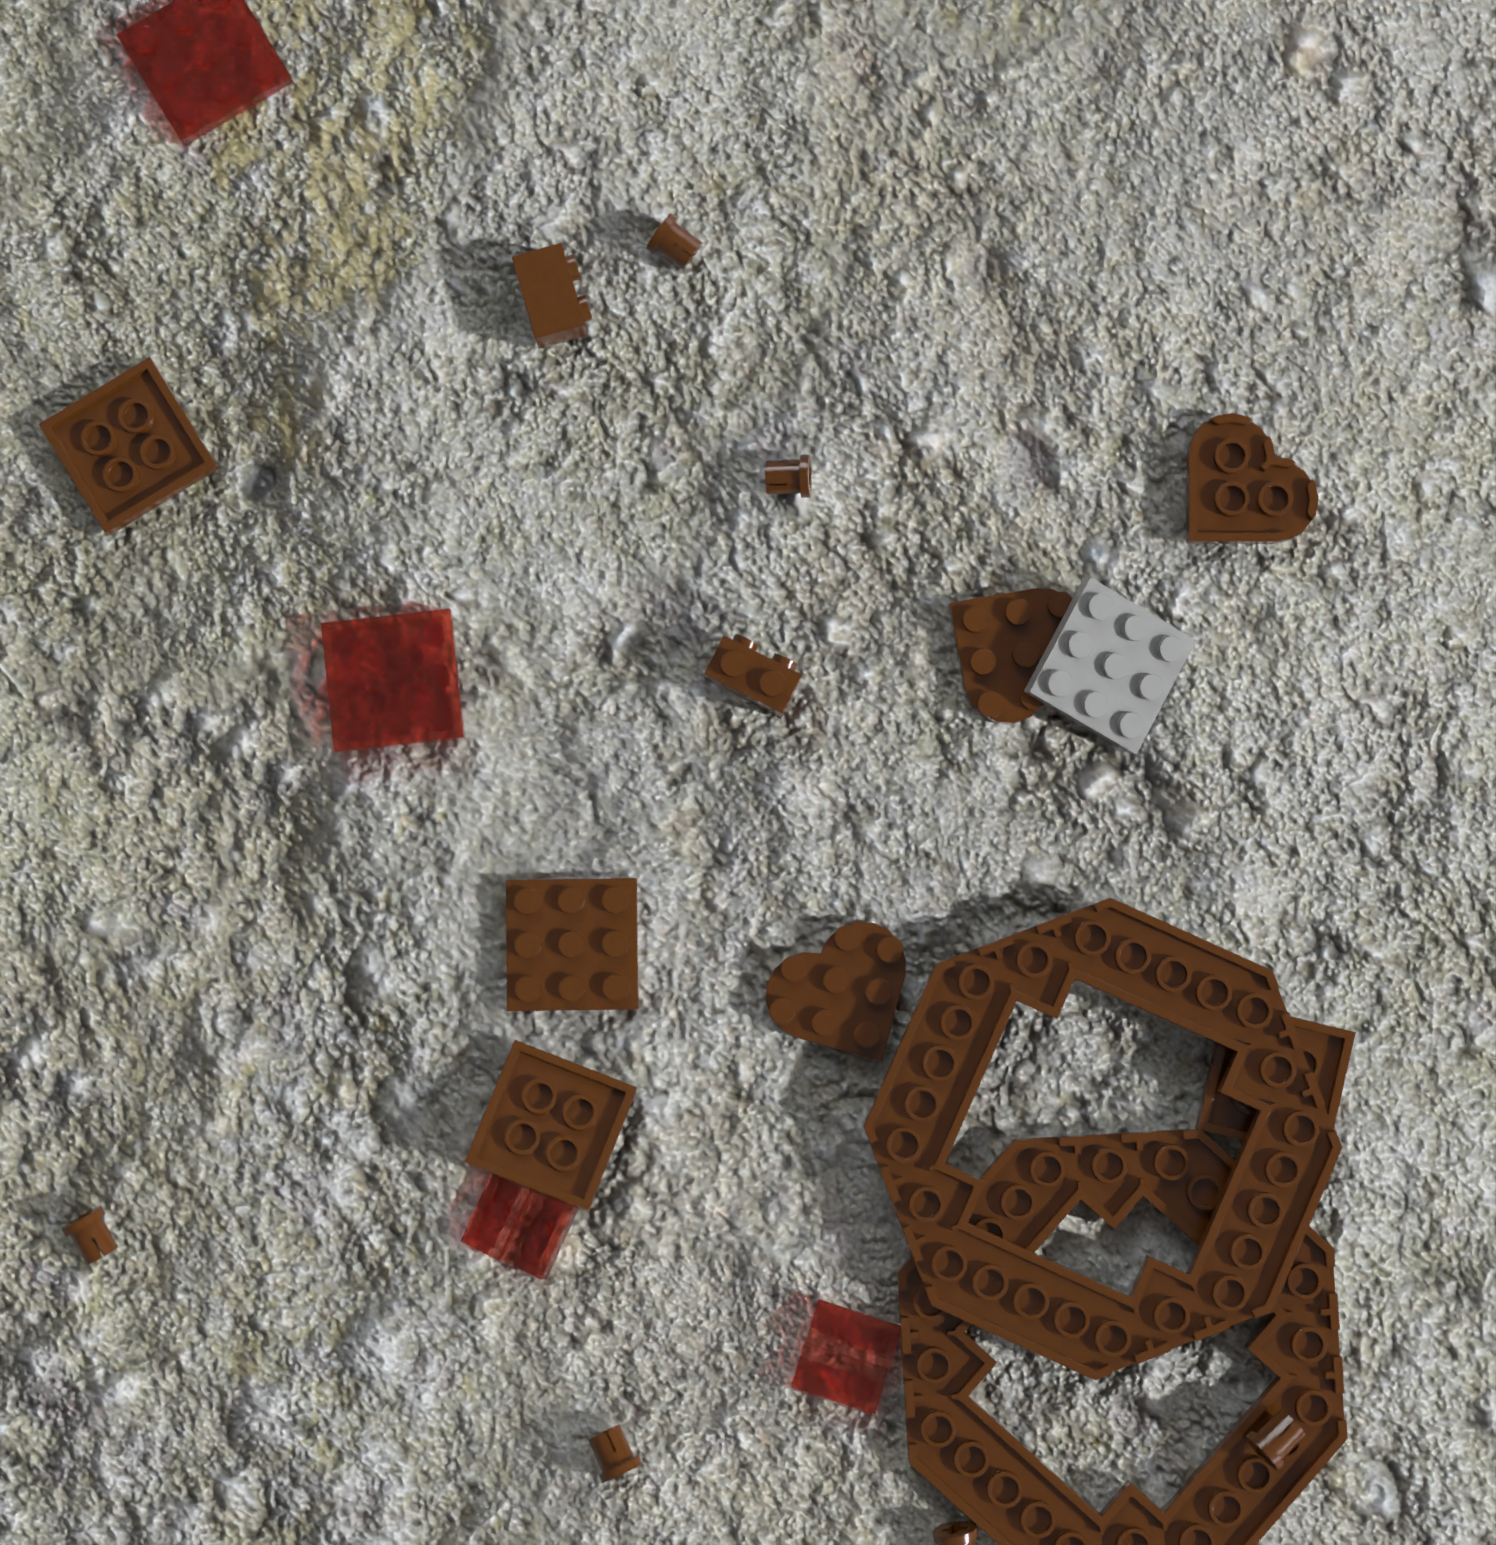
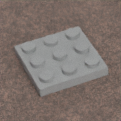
M1084 577L1024 692L1130 754H1137L1196 640L1095 579Z

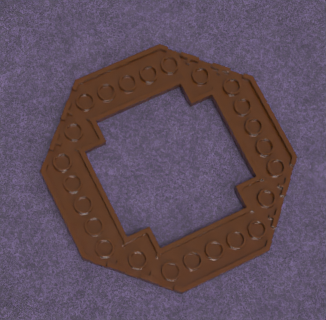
M1107 898L934 964L863 1124L931 1306L1093 1380L1111 1375L1112 1372L1134 1363L1139 1364L1170 1352L1171 1349L1191 1341H1199L1230 1329V1326L1248 1319H1256L1271 1313L1343 1148L1326 1112V1104L1313 1071H1310L1302 1051V1043L1291 1015L1287 1012L1278 990L1279 985L1273 970L1113 898ZM1075 979L1233 1050L1234 1053L1217 1092L1257 1109L1188 1272L1186 1273L1146 1254L1129 1295L968 1223L986 1182L946 1164L949 1153L1016 1001L1058 1019Z
M1199 1129L1012 1139L979 1177V1179L984 1180L986 1183L968 1223L1035 1252L1080 1200L1115 1229L1137 1202L1144 1197L1199 1246L1235 1163V1159ZM1310 1226L1308 1227L1272 1311L1273 1313L1244 1345L1277 1376L1165 1506L1160 1509L1132 1482L1127 1480L1100 1512H1097L969 1396L997 1364V1361L965 1333L971 1323L931 1306L911 1254L897 1270L909 1464L999 1545H1257L1348 1439L1347 1420L1344 1418L1343 1393L1345 1391L1343 1363L1339 1349L1338 1330H1340L1338 1293L1335 1292L1334 1266L1336 1265L1334 1248ZM1281 1409L1293 1421L1278 1436L1280 1437L1294 1422L1303 1429L1306 1436L1282 1459L1284 1465L1276 1471L1252 1449L1245 1436L1250 1431L1256 1433Z

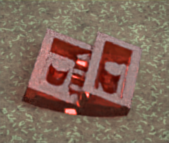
M490 1175L460 1241L496 1260H504L541 1280H547L578 1209Z
M818 1299L789 1389L870 1416L876 1415L887 1372L891 1369L901 1327Z

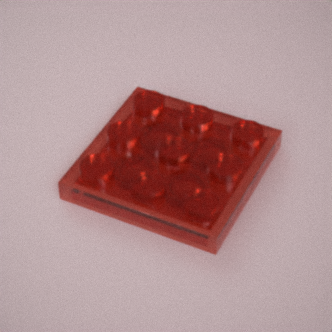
M174 0L116 34L184 146L294 82L245 0Z
M450 608L321 623L335 753L466 739L453 613Z

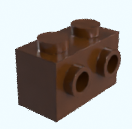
M562 243L512 256L538 349L587 336L585 322L593 319L586 295L577 297L573 281L580 280L581 278L574 254L565 256Z
M735 634L734 638L731 639L723 635L704 673L705 680L782 718L801 681L802 674L795 671L798 665L774 653L771 659L757 652L756 650L759 645L744 636Z

